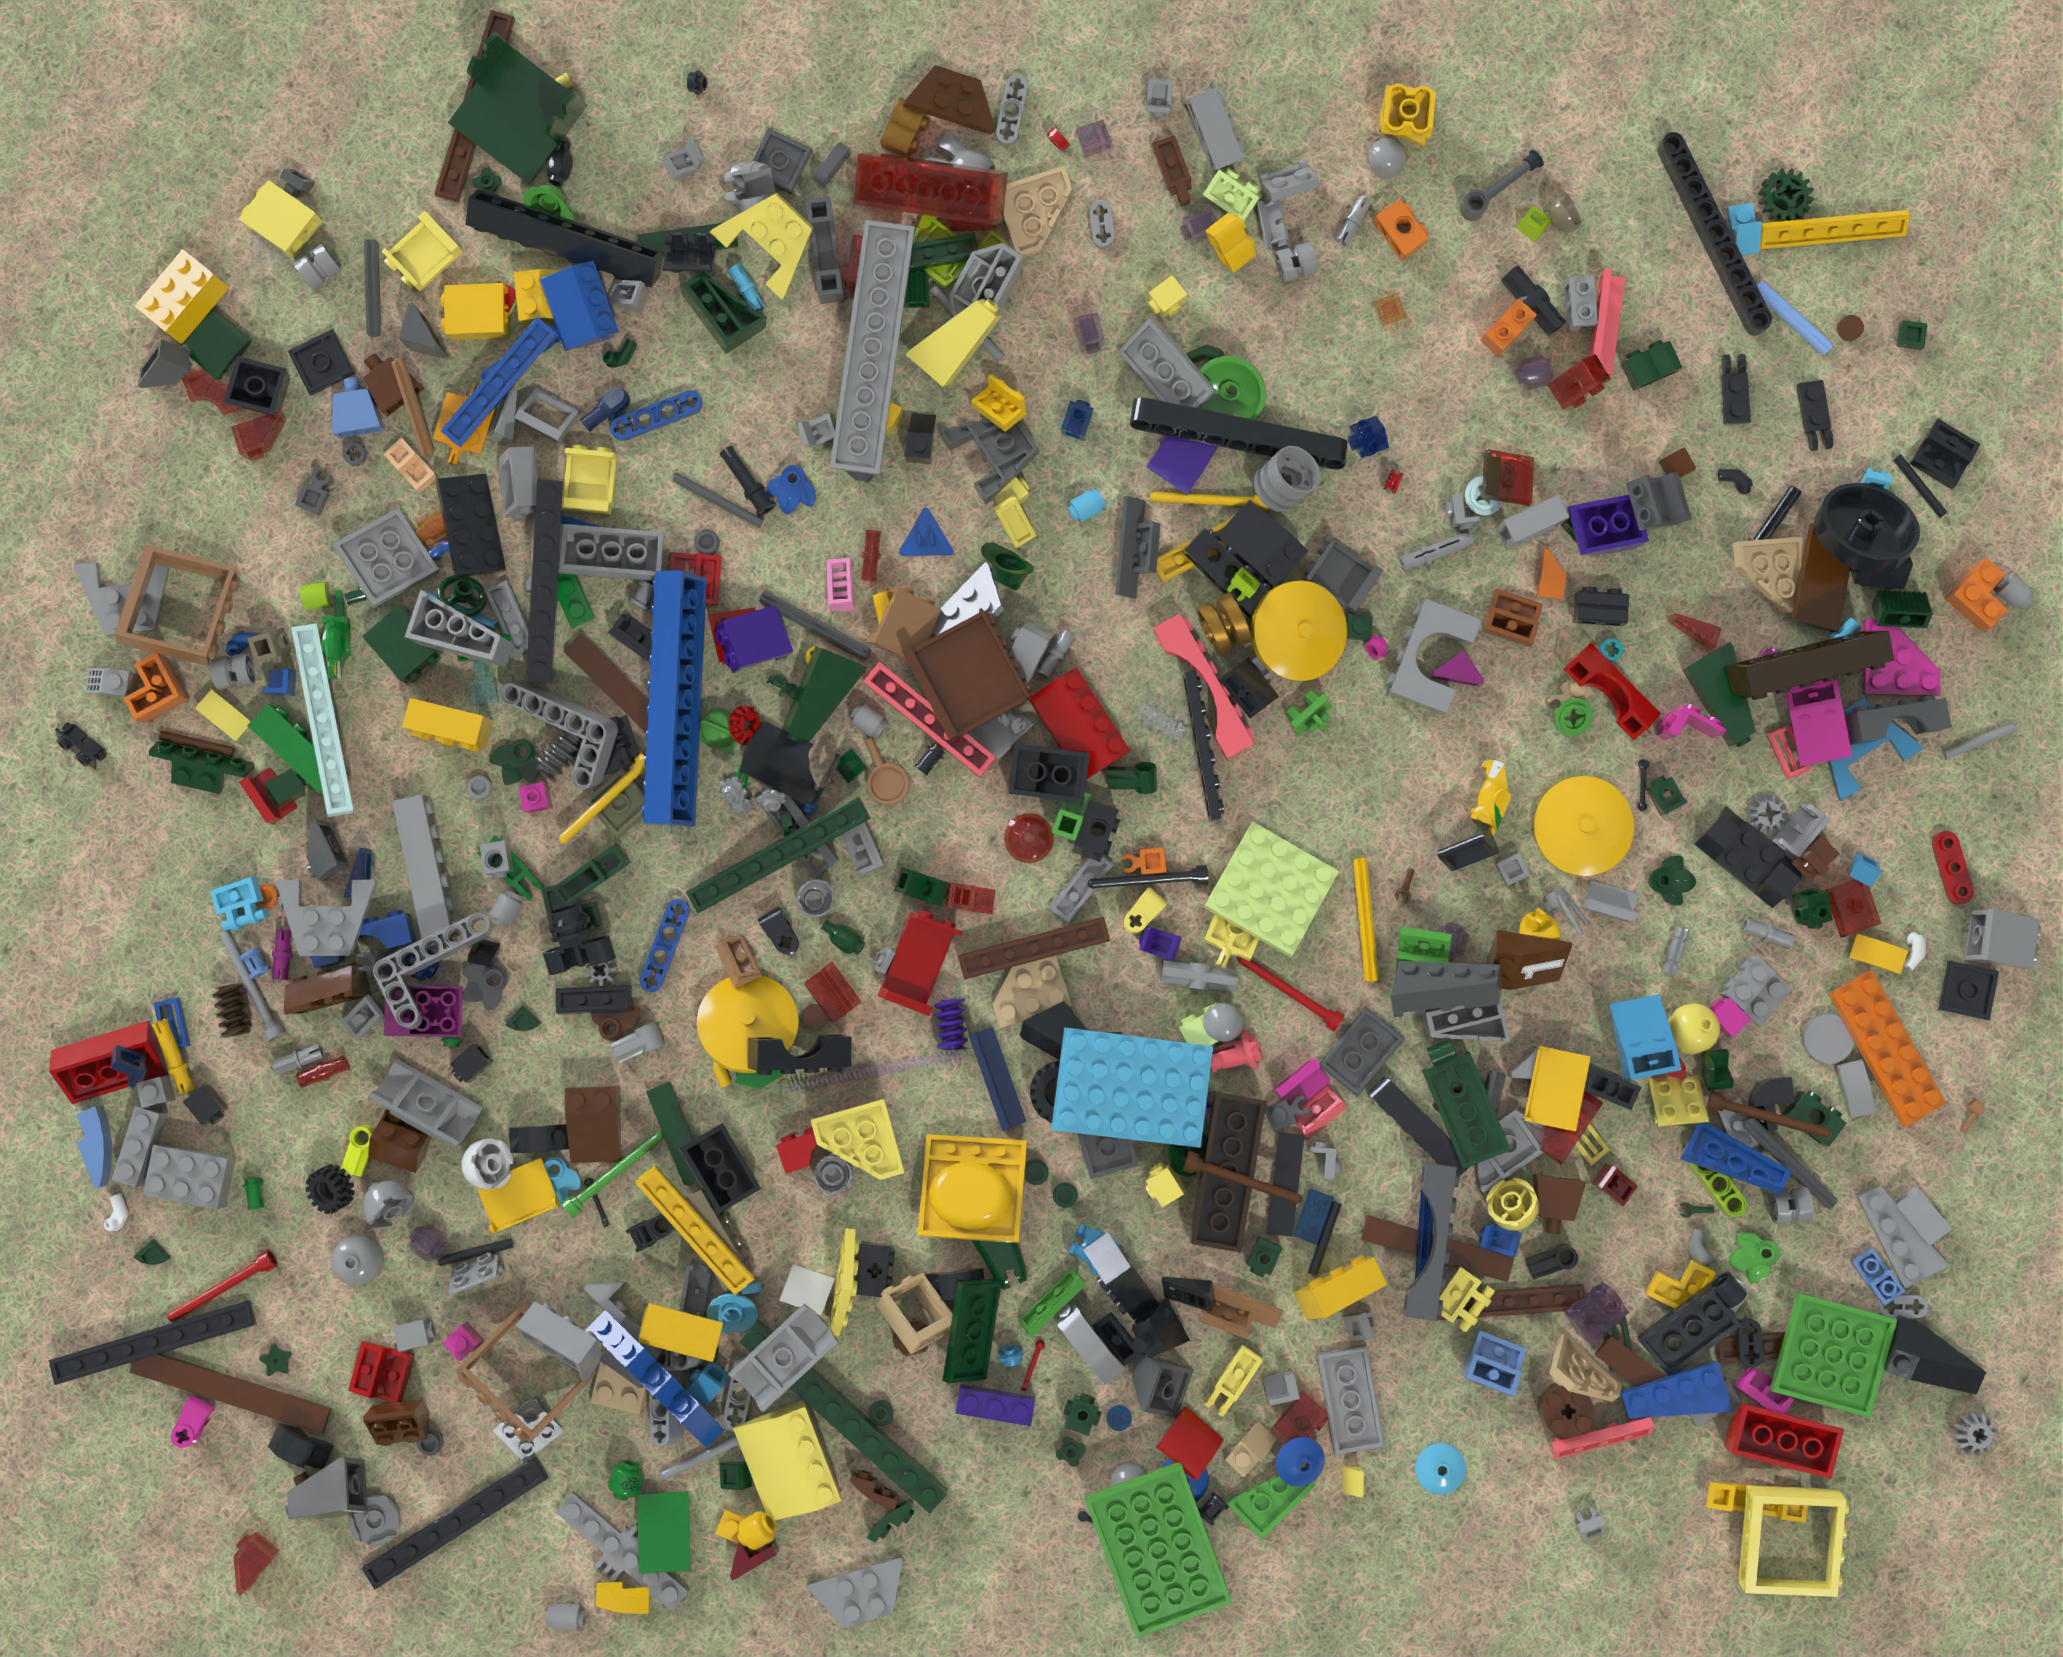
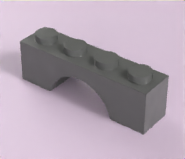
M826 196L805 199L808 222L814 227L811 241L820 304L845 301L831 198Z
M1935 695L1919 698L1920 702L1913 703V699L1898 701L1897 706H1891V702L1875 705L1876 709L1869 710L1868 706L1853 708L1854 713L1845 715L1850 745L1873 742L1885 738L1887 728L1893 719H1900L1906 722L1916 735L1951 728L1946 698L1935 699Z

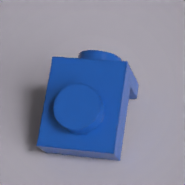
M1487 1223L1486 1227H1483L1480 1232V1248L1516 1257L1522 1233L1515 1230H1506L1498 1225Z

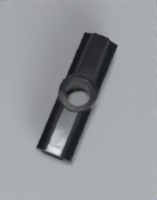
M1519 265L1501 279V282L1516 299L1519 298L1537 314L1534 320L1548 337L1565 324L1566 320L1550 303L1548 293L1540 285H1535Z

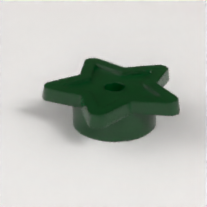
M273 1343L269 1353L259 1357V1360L266 1365V1375L271 1376L277 1371L285 1374L289 1373L287 1362L292 1352L282 1351ZM275 1358L278 1359V1363L274 1362Z

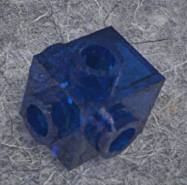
M1377 416L1360 420L1349 426L1351 435L1348 437L1349 446L1352 451L1356 450L1361 458L1372 456L1379 451L1389 448L1385 427Z

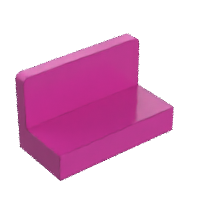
M1311 1058L1276 1086L1274 1091L1282 1100L1288 1099L1290 1104H1293L1296 1097L1306 1096L1307 1099L1300 1102V1106H1302L1329 1084L1330 1079L1320 1068V1064L1316 1059Z

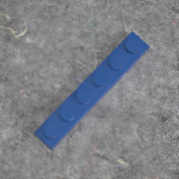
M536 317L440 431L461 448L551 343L557 333Z

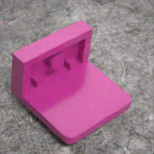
M1687 704L1686 706L1681 705L1671 709L1667 716H1662L1657 724V728L1660 730L1656 736L1664 740L1674 738L1679 735L1684 724L1711 738L1724 735L1726 729L1721 726L1722 722L1710 716L1706 718L1699 714L1700 710Z

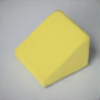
M1360 1467L1342 1468L1343 1493L1357 1497L1364 1496V1472Z

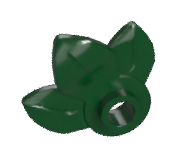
M526 739L516 740L512 745H501L492 753L489 759L490 763L503 766L502 779L504 785L517 783L522 777L533 782L538 774V769L535 767L538 764L534 759L535 747ZM521 747H525L527 749V754L525 756L519 755V749Z
M1671 856L1664 859L1661 867L1654 870L1648 879L1651 889L1661 893L1664 901L1674 906L1682 905V893L1692 890L1697 882L1692 873L1683 870L1684 858L1682 856ZM1661 877L1665 879L1664 885L1660 881Z

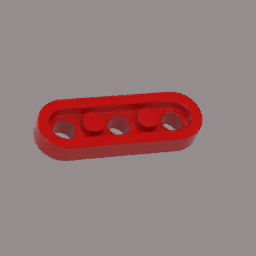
M1939 832L1932 839V848L1947 898L1954 904H1966L1972 899L1974 890L1959 839L1953 832ZM1945 839L1950 841L1949 848L1944 846ZM1953 863L1957 865L1956 872H1953L1951 870V865ZM1960 887L1964 889L1963 896H1960L1958 894V889Z

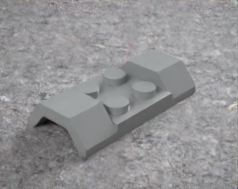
M397 1058L379 1087L368 1095V1099L390 1110V1114L433 1138L435 1136L455 1148L462 1145L483 1110L482 1106Z
M803 1304L728 1375L743 1385L755 1399L759 1409L764 1412L839 1341L832 1329L816 1311Z

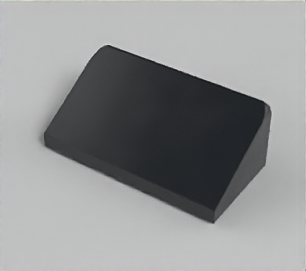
M1112 1312L1099 1318L1092 1327L1123 1366L1142 1354L1134 1348L1133 1338Z

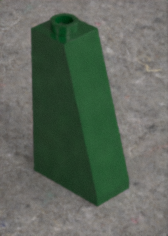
M1729 642L1682 671L1710 717L1722 722L1721 726L1726 729L1722 737L1728 747L1736 744L1739 748L1751 741L1749 736L1754 734L1756 730L1747 698L1742 699L1741 695L1731 694L1726 665L1736 663L1737 659L1733 645Z
M815 646L782 727L788 733L787 737L800 743L802 739L811 741L860 679L867 667Z

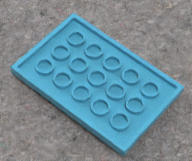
M1064 1027L1051 1130L1201 1148L1213 1046Z

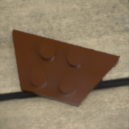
M934 65L903 103V107L986 134H993L995 131L981 80Z

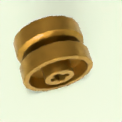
M1229 592L1216 598L1217 610L1210 602L1196 608L1203 631L1218 656L1232 651L1231 639L1239 647L1252 641L1246 620Z

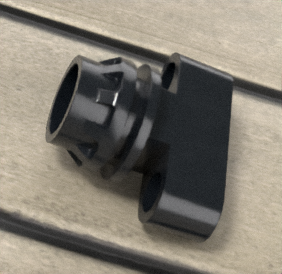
M580 903L567 905L548 913L550 918L549 933H555V935L550 937L551 942H559L560 944L559 947L542 953L549 975L566 972L574 966L582 967L586 963H590L593 966L616 958L609 935L590 939L588 932L592 931L594 926L593 924H587L591 920L589 915L582 910Z

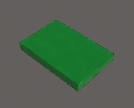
M689 1491L638 1494L639 1574L690 1571Z

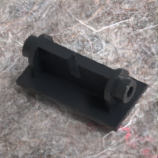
M67 722L62 727L63 732L58 728L55 729L56 742L65 751L69 749L76 754V759L83 766L89 765L95 770L97 768L95 761L97 759L102 761L107 756V753L104 752L105 748L92 738L85 744L82 742L88 735L76 724Z

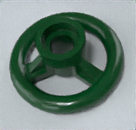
M455 575L447 577L437 588L438 600L467 617L477 615L486 606L487 595L484 587L477 580L469 576L455 578ZM455 583L453 595L445 599L444 592L446 587ZM475 589L477 590L480 599H477L473 595ZM458 602L468 603L474 606V608L462 610L452 605Z

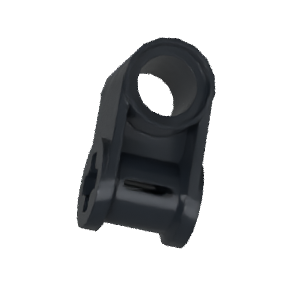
M779 906L757 919L779 952L791 955L798 950V937ZM784 937L793 940L790 943V949L786 947H781V945L784 943Z
M662 1213L625 1230L627 1234L631 1235L636 1245V1253L674 1232L675 1228L668 1220V1231H662L658 1227L659 1219L667 1220Z

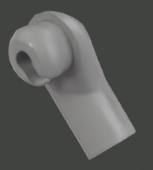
M1694 1228L1688 1251L1694 1261L1704 1266H1709L1713 1262V1256L1703 1246L1706 1232Z

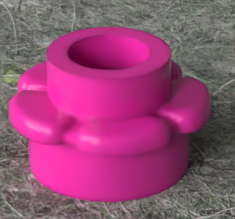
M1371 636V640L1365 644V649L1369 656L1373 659H1379L1387 655L1388 644L1386 640L1382 637Z

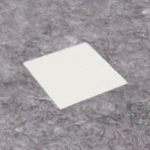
M793 1264L779 1301L799 1308L806 1304L815 1310L817 1314L822 1315L835 1279Z

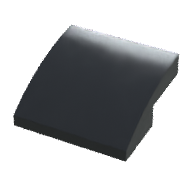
M1937 418L1909 464L1953 489L1957 486L1966 466L1972 462L1980 443Z

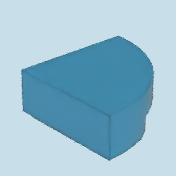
M749 1283L737 1294L748 1296L762 1292L761 1283ZM730 1290L726 1292V1294H733Z

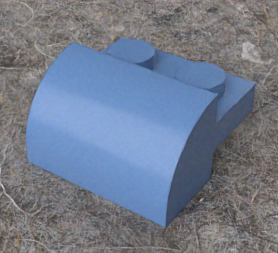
M1478 1330L1470 1354L1465 1360L1463 1377L1514 1397L1522 1374L1520 1369L1527 1349Z

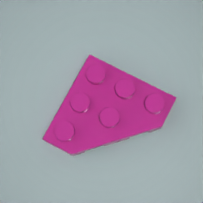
M1875 620L1863 621V631H1889L1895 660L1885 663V668L1870 670V668L1863 669V695L1940 696V670L1898 627L1876 626Z

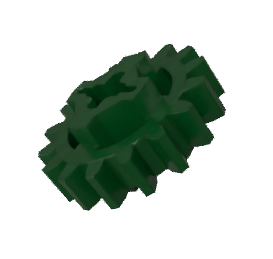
M1782 168L1777 174L1772 172L1768 179L1762 182L1761 185L1764 188H1761L1758 194L1763 197L1758 201V204H1765L1762 213L1769 211L1771 213L1770 220L1775 216L1778 217V222L1784 221L1785 218L1787 221L1795 220V218L1800 220L1804 216L1803 213H1807L1811 207L1808 204H1811L1814 198L1809 196V194L1814 191V188H1807L1810 179L1803 181L1801 179L1802 172L1796 176L1794 175V169L1791 168L1785 174ZM1777 183L1776 191L1771 193L1773 185ZM1801 199L1799 207L1795 209L1796 201Z

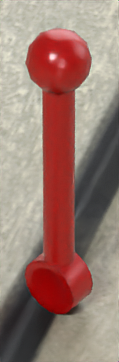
M1038 1340L1035 1343L1036 1350L1021 1387L1023 1391L1027 1389L1040 1351L1045 1348L1043 1340Z

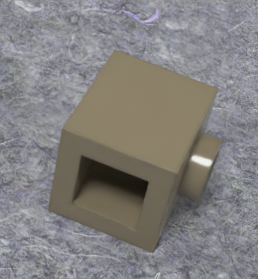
M284 627L247 638L255 662L275 658L291 651L290 639L285 633Z

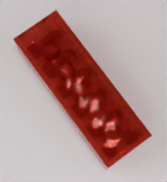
M876 152L858 153L854 204L996 225L1003 223L1008 172Z

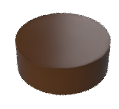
M1855 315L1845 316L1837 325L1838 335L1845 341L1856 340L1864 331L1863 321Z
M818 1004L809 1005L802 1014L803 1023L810 1029L822 1028L828 1019L827 1011Z

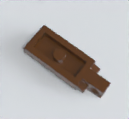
M1175 135L1151 143L1153 153L1170 195H1177L1181 207L1190 204L1191 199L1188 190L1192 189L1191 177Z

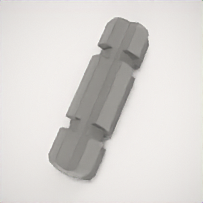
M1683 927L1675 929L1673 935L1675 939L1671 941L1666 957L1668 961L1664 963L1663 973L1671 976L1677 974L1679 969L1677 964L1681 962L1686 947L1685 940H1688L1690 935L1688 929Z

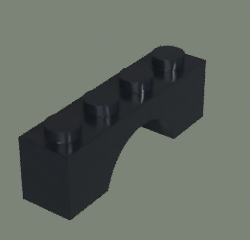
M843 1034L818 1035L812 1048L798 1056H793L786 1050L782 1039L775 1037L748 1038V1068L756 1070L757 1075H772V1070H780L781 1074H795L796 1069H804L805 1073H818L819 1068H827L829 1072H841L842 1067H851V1036Z

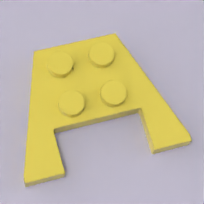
M775 193L715 227L710 233L715 235V238L726 248L743 229L781 264V267L768 280L766 285L782 300L787 295L788 288L794 278L796 268L803 256L814 227L778 193Z

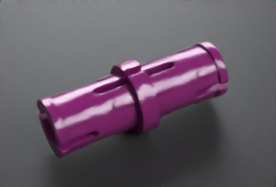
M276 929L275 952L272 951V957H274L272 979L279 980L280 977V980H288L289 958H292L293 954L290 953L291 930H285L283 940L284 930Z

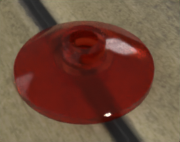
M1027 813L1015 817L1008 824L1004 834V843L1009 854L1016 860L1023 863H1035L1045 858L1051 851L1054 843V834H1052V827L1043 817ZM1025 834H1033L1034 840L1026 842L1024 840Z

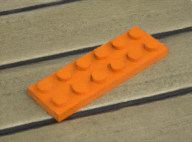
M1872 970L1866 971L1828 994L1902 1128L1912 1125L1946 1104Z

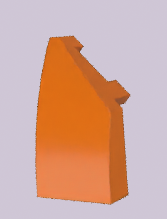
M1544 547L1537 596L1563 599L1567 574L1549 549Z

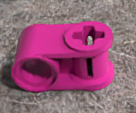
M190 1396L171 1433L172 1443L179 1448H185L196 1443L205 1426L210 1421L208 1417L211 1411H215V1406L195 1396ZM187 1430V1436H189L190 1438L185 1440V1434L182 1433V1431Z

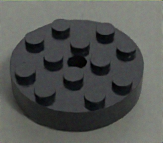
M1865 483L1844 484L1831 490L1819 507L1814 521L1816 535L1820 544L1834 558L1852 570L1871 573H1884L1895 570L1908 560L1920 538L1919 523L1910 507L1895 494L1878 486Z

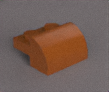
M1495 588L1488 612L1483 621L1482 632L1530 648L1535 640L1543 604Z

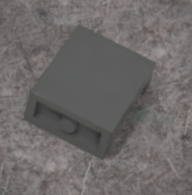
M1672 472L1657 478H1650L1649 475H1645L1626 483L1640 531L1668 528L1692 519L1678 472Z
M1333 537L1330 543L1325 540L1317 552L1321 555L1317 563L1311 561L1304 574L1307 575L1305 581L1313 582L1327 589L1337 599L1341 607L1354 614L1383 572V569L1376 564L1374 567L1338 544L1337 539Z

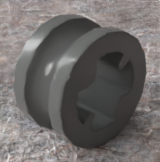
M352 442L344 447L343 458L352 466H360L366 461L367 452L362 445ZM354 448H357L361 456L359 459L355 457L356 460L353 461L349 453L351 450L354 452Z

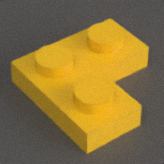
M1691 1259L1680 1281L1656 1270L1645 1293L1666 1305L1676 1308L1710 1283L1716 1272Z

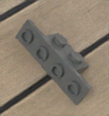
M1124 496L1115 595L1136 599L1139 574L1156 573L1161 523H1144L1146 501Z

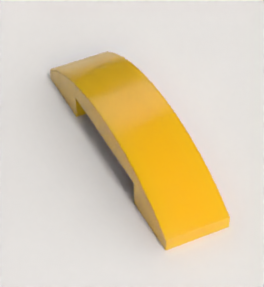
M1710 1481L1706 1507L1731 1512L1732 1510L1744 1512L1747 1485ZM1763 1504L1762 1515L1806 1523L1808 1505Z

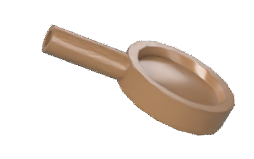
M874 738L865 740V745L875 765V768L868 776V793L873 800L882 805L890 806L899 803L905 798L909 790L907 774L896 764L884 763Z

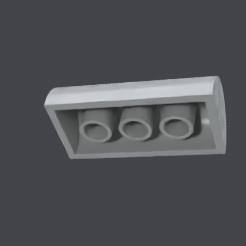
M563 524L559 573L654 581L655 571H662L664 532Z

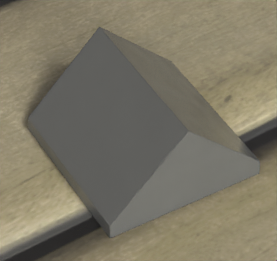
M413 302L408 304L399 339L410 351L442 359L447 358L448 355L423 313Z

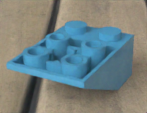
M1659 994L1608 1004L1624 1079L1633 1080L1681 1070L1676 1043Z

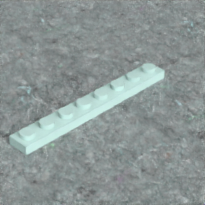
M317 623L291 627L327 817L353 813V806Z

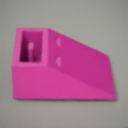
M1823 680L1816 681L1815 685L1799 688V686L1791 687V691L1786 692V698L1800 766L1852 757L1837 680L1823 682Z

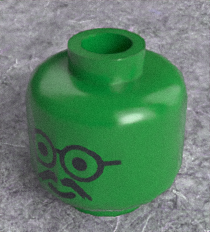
M622 1460L621 1463L614 1465L607 1483L609 1490L613 1492L614 1498L627 1501L628 1497H636L639 1494L645 1478L641 1465L629 1460Z

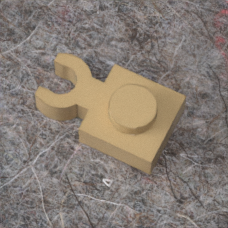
M1571 678L1558 687L1562 693L1561 695H1553L1546 702L1549 704L1553 700H1557L1561 705L1562 701L1570 700L1571 697L1585 700L1594 692L1589 686L1580 687Z

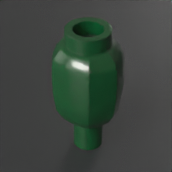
M825 921L821 928L829 934L831 943L847 954L855 953L859 955L866 944L862 941L860 933L846 925L839 924L834 926L830 922Z

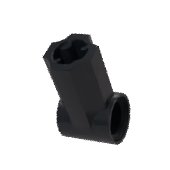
M1565 1243L1525 1258L1533 1280L1563 1269H1572L1577 1265L1579 1259L1577 1252ZM1565 1250L1570 1251V1260L1560 1262L1559 1255Z

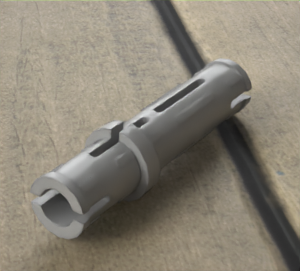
M1465 531L1462 534L1429 547H1419L1418 551L1399 557L1401 568L1404 572H1407L1423 564L1428 566L1436 559L1473 546L1474 540L1470 531Z

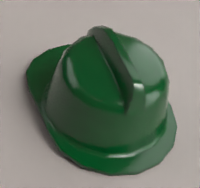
M985 543L981 546L980 551L982 555L992 564L993 578L1013 590H1018L1026 575L1034 571L1031 563L1022 559L1011 550L996 543Z

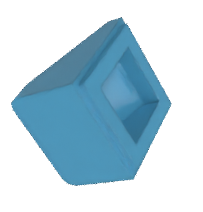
M1857 852L1850 869V876L1867 886H1872L1881 874L1879 862Z

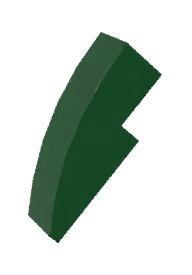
M616 842L551 889L563 906L571 905L631 862Z

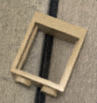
M923 1273L915 1277L910 1275L903 1279L900 1285L896 1287L891 1285L881 1292L880 1295L882 1297L876 1306L910 1354L950 1333L953 1314L944 1301H941V1297ZM911 1293L915 1294L935 1322L917 1333L895 1303Z

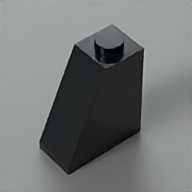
M1065 1001L1024 1020L1020 1037L1060 1061L1064 1027L1087 1029Z

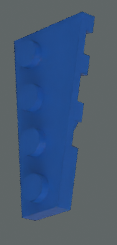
M1707 1122L1696 1123L1680 1157L1681 1160L1778 1194L1784 1189L1791 1170Z
M1716 1361L1620 1392L1626 1416L1629 1419L1734 1412L1719 1363Z

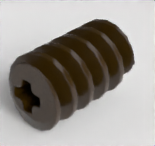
M244 983L214 988L219 991L212 994V998L221 999L214 1004V1007L223 1009L216 1014V1017L225 1019L218 1026L219 1028L227 1029L221 1033L222 1038L251 1033L247 1032L246 1029L252 1026V1023L244 1022V1019L250 1016V1013L242 1012V1009L247 1007L248 1003L240 1002V999L245 997L246 993L237 991L244 986Z

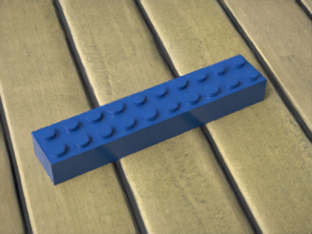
M655 571V579L653 581L652 652L649 658L651 673L648 682L650 693L649 705L647 707L646 776L643 784L645 797L642 815L644 817L643 823L695 827L707 578L685 571Z

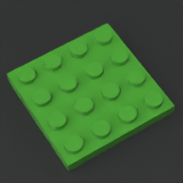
M1796 1292L1770 1390L1870 1418L1897 1319Z

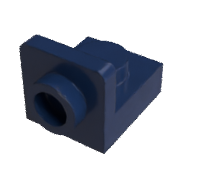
M116 1045L112 1051L111 1069L128 1074V1086L133 1088L138 1080L142 1081L146 1075L145 1055Z

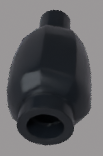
M568 141L561 142L560 149L553 152L547 167L548 181L554 186H563V183L569 179L571 174L573 157L569 153L571 143Z

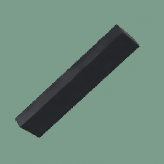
M1279 1133L1273 1185L1298 1193L1305 1136ZM1271 1195L1267 1234L1293 1237L1296 1203Z

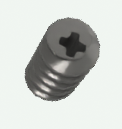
M563 730L564 736L555 735L558 741L557 744L551 741L548 742L551 751L541 750L544 758L534 757L538 764L535 767L553 783L556 782L553 773L562 775L563 771L560 766L570 767L567 758L575 761L577 757L574 751L579 752L582 743L578 736Z

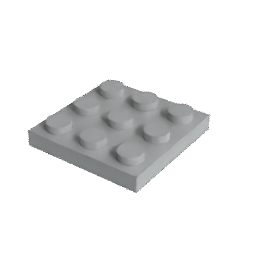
M399 508L333 543V548L373 608L439 572L438 567Z

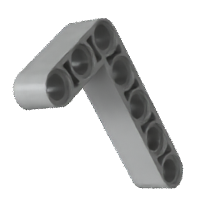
M524 680L506 683L502 686L500 696L507 705L583 738L571 776L572 783L576 788L584 790L597 786L602 782L618 731L617 725L613 720ZM515 688L518 691V697L515 695ZM536 698L539 700V707L536 704ZM557 707L560 709V716L557 713ZM579 717H580L581 720H582V726L579 724V721H578V718H579ZM600 726L603 728L604 735L600 733ZM593 750L596 752V758L593 756ZM585 773L589 775V781H587Z
M474 913L376 962L373 967V974L399 1025L410 1030L416 1029L420 1026L423 1018L404 978L487 938L493 930V925L486 915ZM485 920V929L480 932L474 931L475 922ZM456 931H461L463 933L462 940L459 943H452L451 935ZM432 943H439V951L434 955H429L427 952L428 946ZM415 954L416 962L412 966H405L404 959L406 956ZM385 966H392L393 972L391 976L382 978L381 970ZM397 988H402L404 991L403 997L400 1000L394 1001L392 999L393 991ZM407 1011H414V1020L411 1023H404L403 1015Z

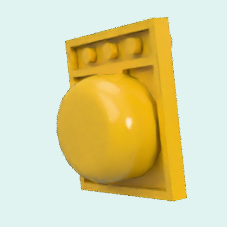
M927 1134L918 1236L1020 1243L1027 1140Z

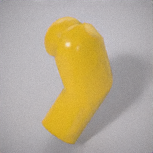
M713 1061V1072L720 1087L723 1088L730 1085L732 1081L726 1068Z

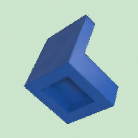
M289 668L269 670L268 687H263V693L277 696H295L296 671Z

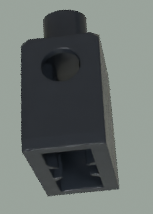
M1167 1297L1159 1300L1155 1306L1140 1315L1132 1324V1330L1136 1336L1133 1342L1134 1348L1140 1353L1144 1352L1149 1358L1190 1341Z

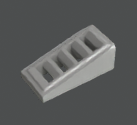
M512 388L500 401L487 437L502 444L510 443L513 440L517 390Z

